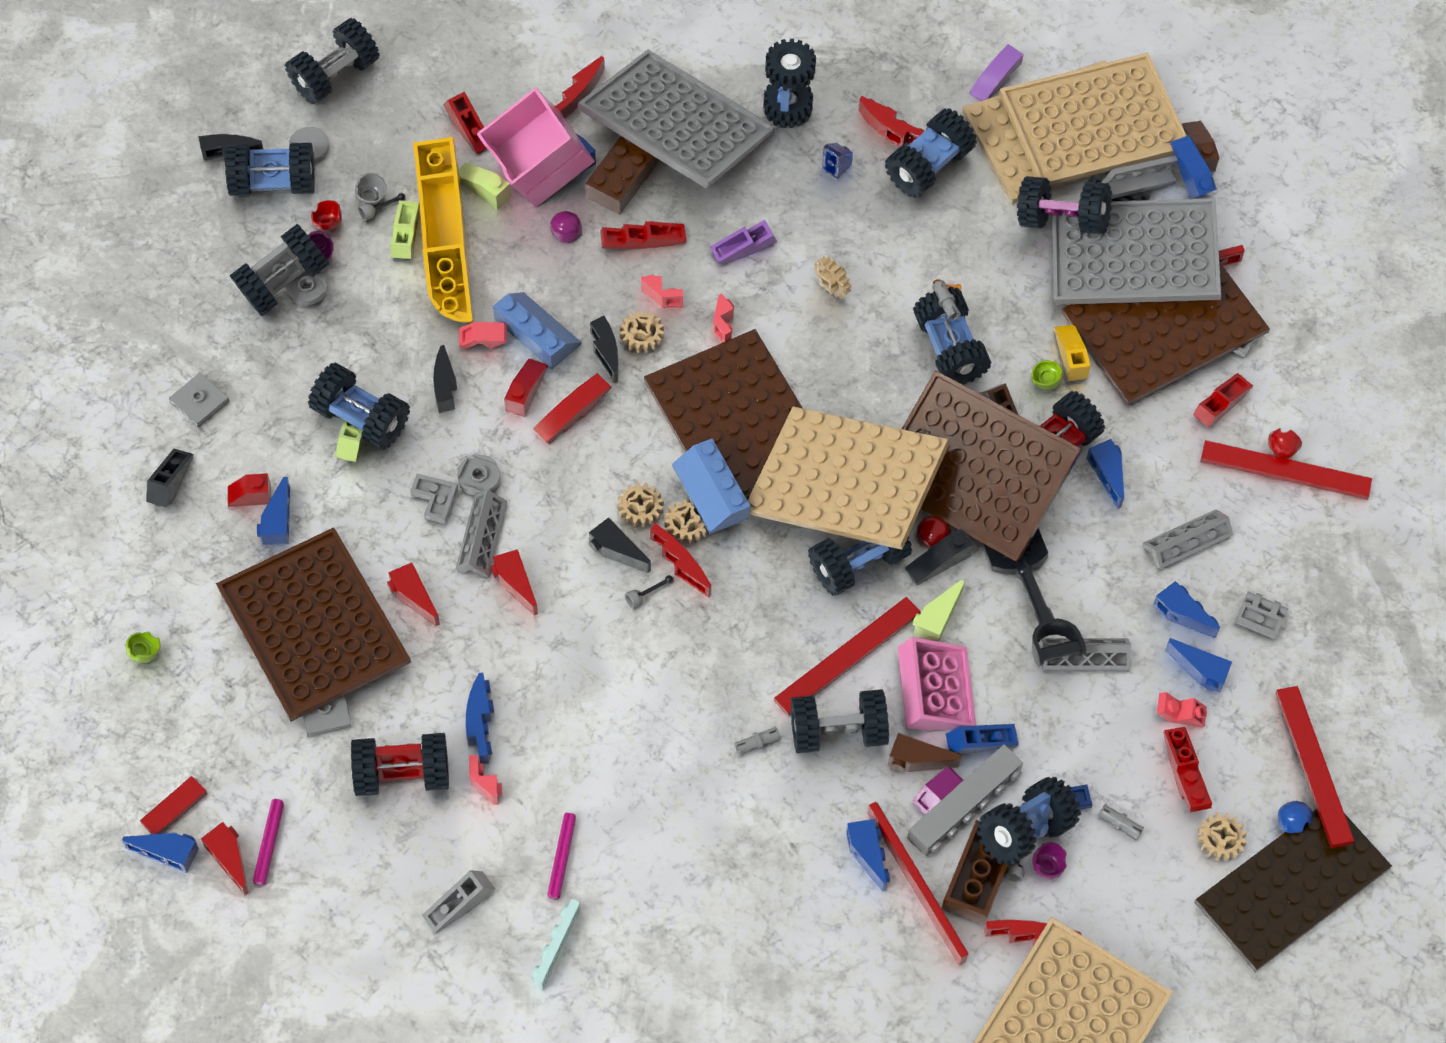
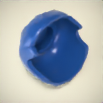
M1300 801L1285 803L1278 811L1279 828L1287 833L1302 832L1304 825L1307 822L1308 824L1312 822V809L1306 803Z

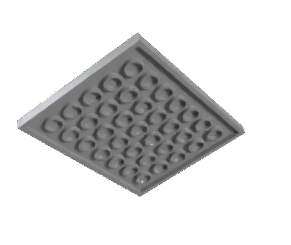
M649 49L578 102L577 107L586 115L706 189L775 131V126Z
M1216 198L1113 201L1111 203L1112 211H1110L1111 218L1108 221L1109 225L1104 234L1082 233L1079 228L1078 218L1064 215V213L1062 216L1052 215L1054 305L1221 300Z

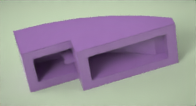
M1007 44L984 70L969 91V94L979 101L992 98L1009 81L1010 75L1022 64L1024 54Z
M763 220L748 230L746 227L741 228L710 246V249L718 263L723 264L759 252L775 244L777 240L767 222Z

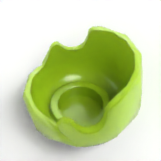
M1044 360L1038 362L1033 367L1031 378L1037 388L1049 391L1061 384L1063 370L1056 361Z
M149 631L134 633L129 636L125 643L126 654L136 663L146 664L151 662L160 651V638L153 637Z

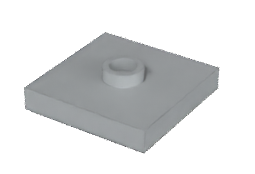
M200 372L169 397V401L199 427L228 403L229 398Z
M345 696L303 716L307 737L351 727Z

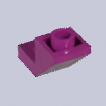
M947 766L923 786L912 802L926 815L955 789L963 779L950 766Z

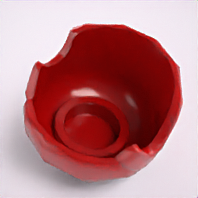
M332 200L319 202L317 210L311 212L313 226L321 231H331L339 226L342 221L340 204Z
M1281 428L1269 434L1268 446L1275 455L1282 458H1291L1301 449L1302 441L1294 431L1289 430L1283 433Z
M936 516L926 517L919 523L917 528V537L921 544L927 547H932L941 539L950 535L949 525Z

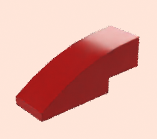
M1237 373L1214 389L1211 396L1199 403L1193 415L1209 428L1228 413L1252 389L1253 385Z

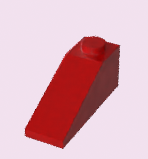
M465 91L447 100L443 104L445 110L475 154L487 149L477 135L484 126Z
M528 358L513 379L504 398L506 412L522 417L526 416L548 368V364Z
M518 549L493 556L494 565L490 566L493 577H498L500 585L529 612L537 615V603Z
M411 562L388 572L390 581H387L390 592L396 593L401 602L433 625H440L438 613L413 563Z
M222 822L204 835L201 841L206 850L241 892L246 895L249 892L240 846L237 840L239 835L232 826L227 827Z

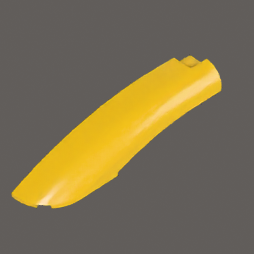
M453 137L413 142L428 295L434 307L443 316L456 322L473 323L468 247L455 141Z

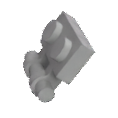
M1248 591L1245 600L1252 602V605L1243 601L1234 623L1275 640L1284 618L1276 614L1286 616L1289 608L1282 606L1278 601L1272 602L1267 600L1259 593L1253 594ZM1258 606H1262V607H1264V608H1266V609H1269V610H1271V611L1268 612V611H1266V610H1263V609L1259 608Z

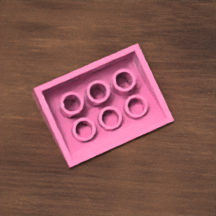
M911 637L898 646L906 728L921 731L954 730L960 726H976L967 647Z

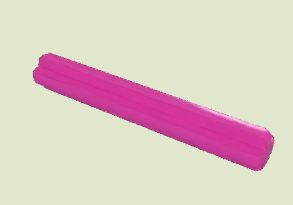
M280 799L271 800L253 876V882L256 885L266 884L284 807L283 800Z
M567 812L563 816L547 893L551 899L560 898L576 821V815Z

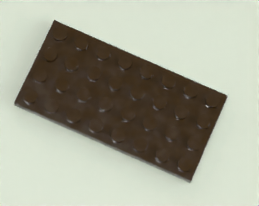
M1316 808L1312 811L1311 824L1307 822L1302 832H1284L1195 900L1194 903L1255 973L1391 869L1392 865L1346 814L1345 817L1354 839L1352 845L1336 848L1330 847Z

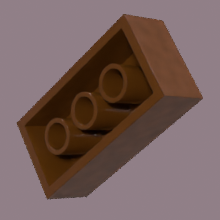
M620 136L585 183L586 198L620 215L660 160Z
M976 820L944 897L942 909L984 926L1008 865L997 863V858L991 859V853L984 851L986 847L984 844H980L979 841L982 837L977 834V831L981 829L977 827L980 821Z

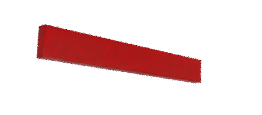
M1207 440L1204 442L1200 460L1209 464L1366 500L1369 498L1372 478Z
M905 597L774 697V702L787 716L791 715V697L817 695L912 622L916 614H921V611Z
M1298 686L1277 689L1275 694L1330 847L1336 848L1352 845L1354 839L1300 690Z
M876 801L869 804L867 814L870 819H874L875 827L879 826L882 839L959 966L967 961L968 951Z

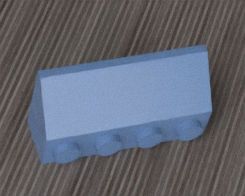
M524 292L509 293L493 306L494 319L497 322L506 323L507 331L541 361L548 364V367L551 369L581 345L580 340Z
M713 439L693 445L672 464L674 471L709 534L748 519L751 506Z

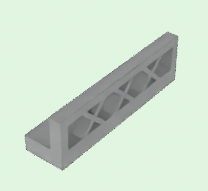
M1174 155L1112 169L1101 183H1109L1112 199L1170 186L1177 181L1171 168L1178 159Z
M488 489L474 495L456 570L460 573L472 570L483 577L489 576L507 500ZM492 500L499 504L496 513H494L491 505ZM489 518H491V521L494 525L493 531L491 532L489 531V528L487 526V520ZM483 537H486L489 543L488 550L486 551L482 544ZM479 556L483 559V568L476 565Z
M1215 509L1143 542L1144 549L1153 554L1155 566L1162 569L1233 536L1229 516Z
M1043 638L1041 640V648L1071 640L1068 638ZM1083 638L1086 653L1089 654L1084 655V658L1078 664H1072L1067 659L1071 656L1069 655L1062 657L1056 664H1047V661H1044L1042 666L1043 670H1130L1131 643L1128 638ZM1095 653H1102L1106 657L1100 664H1094L1089 659ZM1117 653H1126L1125 664H1116L1111 658Z

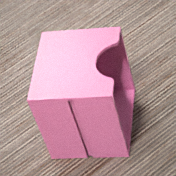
M536 87L477 133L482 143L501 165L504 175L510 184L535 207L539 206L595 162L562 113Z

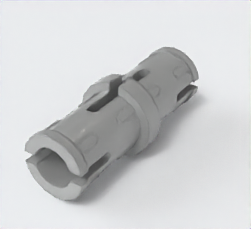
M941 280V284L940 281L935 282L932 288L939 299L940 307L944 309L949 321L957 320L961 313L955 305L953 294H950L943 280Z
M774 726L761 733H752L751 737L734 742L736 751H739L738 755L741 756L755 749H763L764 745L781 740L779 731H776L777 727Z
M1107 804L1103 805L1098 814V817L1113 824L1115 829L1123 830L1136 840L1144 829L1143 826L1127 818V814H1121L1107 806Z

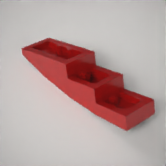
M600 56L572 76V86L562 92L563 101L555 107L562 113L565 119L577 109L578 102L588 96L597 85L605 70L603 56Z
M645 221L644 225L624 224L622 228L602 227L600 230L603 249L656 248L683 244L687 241L685 226L678 223Z
M596 373L564 398L533 429L550 444L563 429L567 431L580 416L584 418L609 392L612 386Z
M655 523L650 529V539L662 546V557L674 564V575L709 598L712 585L702 568L671 534Z
M1026 920L986 921L984 933L985 937L1008 935L1009 943L1032 941L1034 946L1047 923Z

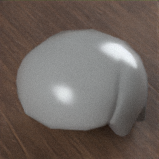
M375 173L361 175L355 186L356 198L362 204L375 206L383 200L386 193L384 179Z

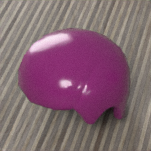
M563 211L557 213L550 221L551 232L558 238L559 242L575 241L582 234L581 221L573 212Z
M320 230L310 232L308 236L328 261L334 251L331 237Z
M1043 843L1035 851L1032 858L1036 874L1041 878L1049 880L1058 878L1067 867L1066 851L1057 843Z

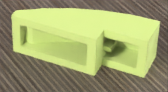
M399 201L390 244L391 258H412L418 224L419 202Z

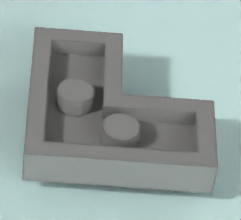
M416 474L410 494L411 496L429 500L424 513L425 519L445 524L458 489V483Z

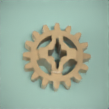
M823 256L814 264V270L817 272L815 275L820 279L818 281L825 290H828L831 295L834 294L836 298H843L851 291L850 287L852 285L849 283L850 279L846 277L847 272L843 267L841 268L840 265H837L834 259L831 261L829 257L825 258Z
M636 310V315L629 313V319L623 318V324H620V339H623L624 346L629 344L630 351L636 348L637 353L641 349L648 353V348L655 350V344L661 345V339H664V324H661L660 317L655 319L654 312L648 315L647 310L643 314Z
M636 482V487L634 488L628 485V491L622 490V496H618L619 504H617V508L620 511V518L626 517V524L632 521L634 527L641 523L642 528H645V523L647 522L653 525V519L659 520L660 514L663 513L664 499L661 498V492H656L655 486L648 488V483L646 482L643 487L640 486L639 482Z
M686 498L683 499L682 504L675 501V507L669 506L668 512H665L664 527H667V532L672 534L675 539L680 538L681 544L684 540H688V543L691 544L692 539L699 542L700 535L706 537L707 528L692 501L687 503Z
M1217 812L1215 818L1209 815L1206 819L1207 822L1204 820L1201 822V828L1197 831V834L1200 836L1197 843H1203L1200 850H1207L1208 858L1214 855L1217 862L1220 857H1223L1224 861L1228 862L1230 856L1235 860L1238 853L1242 854L1243 846L1247 843V840L1244 839L1247 831H1241L1243 823H1235L1237 817L1231 820L1228 813L1221 817L1220 813Z

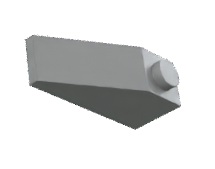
M470 870L422 916L434 933H438L479 905L495 890V887L483 871Z

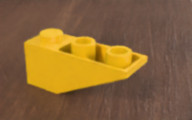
M1076 326L1054 327L1067 381L1087 379L1091 365L1086 347Z

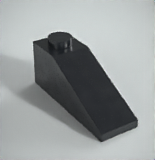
M173 448L147 480L146 502L162 507L169 505L175 497L193 459L192 453Z
M609 517L589 532V545L595 552L598 551L603 557L646 573L651 571V560Z
M961 528L941 539L906 566L905 570L917 586L971 557L973 544Z

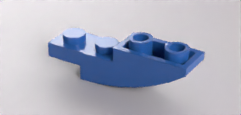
M482 672L476 677L469 694L466 708V735L468 746L477 745L480 763L489 764L488 755H492L491 743L486 742L485 735L489 734L487 722H491L490 713H494L493 701L488 700L487 693H491L489 680H484Z

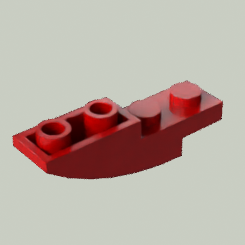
M864 96L860 97L859 112L877 133L899 147L906 143L911 144L924 132L921 128H916L903 120L896 119L897 111L891 107L881 105L873 99Z
M1186 727L1164 730L1166 748L1181 799H1185L1189 812L1211 809L1212 801L1198 768L1199 760Z

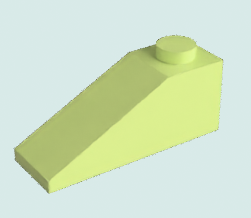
M467 162L459 168L460 183L498 210L511 198L510 183L495 172Z
M343 420L335 457L356 462L363 431Z
M958 581L927 604L921 614H916L912 624L915 626V635L927 640L940 641L963 592L965 581Z

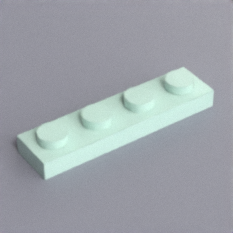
M571 899L569 905L565 904L560 915L562 920L559 925L556 924L551 933V938H553L551 944L544 947L541 958H543L540 966L536 965L531 978L534 979V988L543 991L580 913L581 905L579 901Z

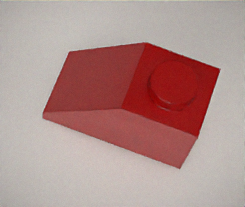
M268 473L247 474L228 485V507L265 505L271 499V483Z

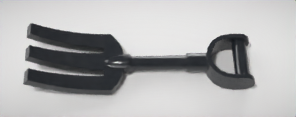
M1039 527L1028 544L1030 551L1026 552L1025 550L1018 563L981 543L991 571L1001 574H1016L1021 579L1035 611L1034 615L1038 623L1032 635V653L1037 666H1043L1044 661L1077 653L1080 656L1086 655V646L1080 631L1071 622L1054 618L1033 575V570L1042 565L1048 558V550ZM1049 635H1060L1071 640L1040 648L1039 642Z

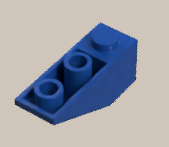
M1175 581L1156 595L1153 605L1167 620L1213 638L1217 636L1220 630L1218 621L1204 611L1201 603L1195 601L1184 586H1180Z
M874 819L847 823L846 835L850 853L881 891H885L887 882H890L888 869H884L883 866L885 851L883 847L880 848L878 840H881L879 826L875 827Z

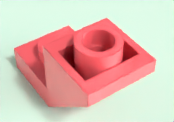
M641 276V291L662 308L683 307V289L670 288L662 290V276Z
M723 294L718 295L713 318V332L723 343L732 339L733 330L728 322L733 319L734 305L730 299H726Z
M473 322L459 328V347L468 349L481 343L492 349L507 343V324L503 322Z
M1163 692L1159 693L1157 714L1171 723L1205 727L1207 707L1195 698L1179 701L1169 693Z
M469 755L471 785L492 804L497 805L498 796H502V783H498L497 775H484V764L479 763L478 755Z

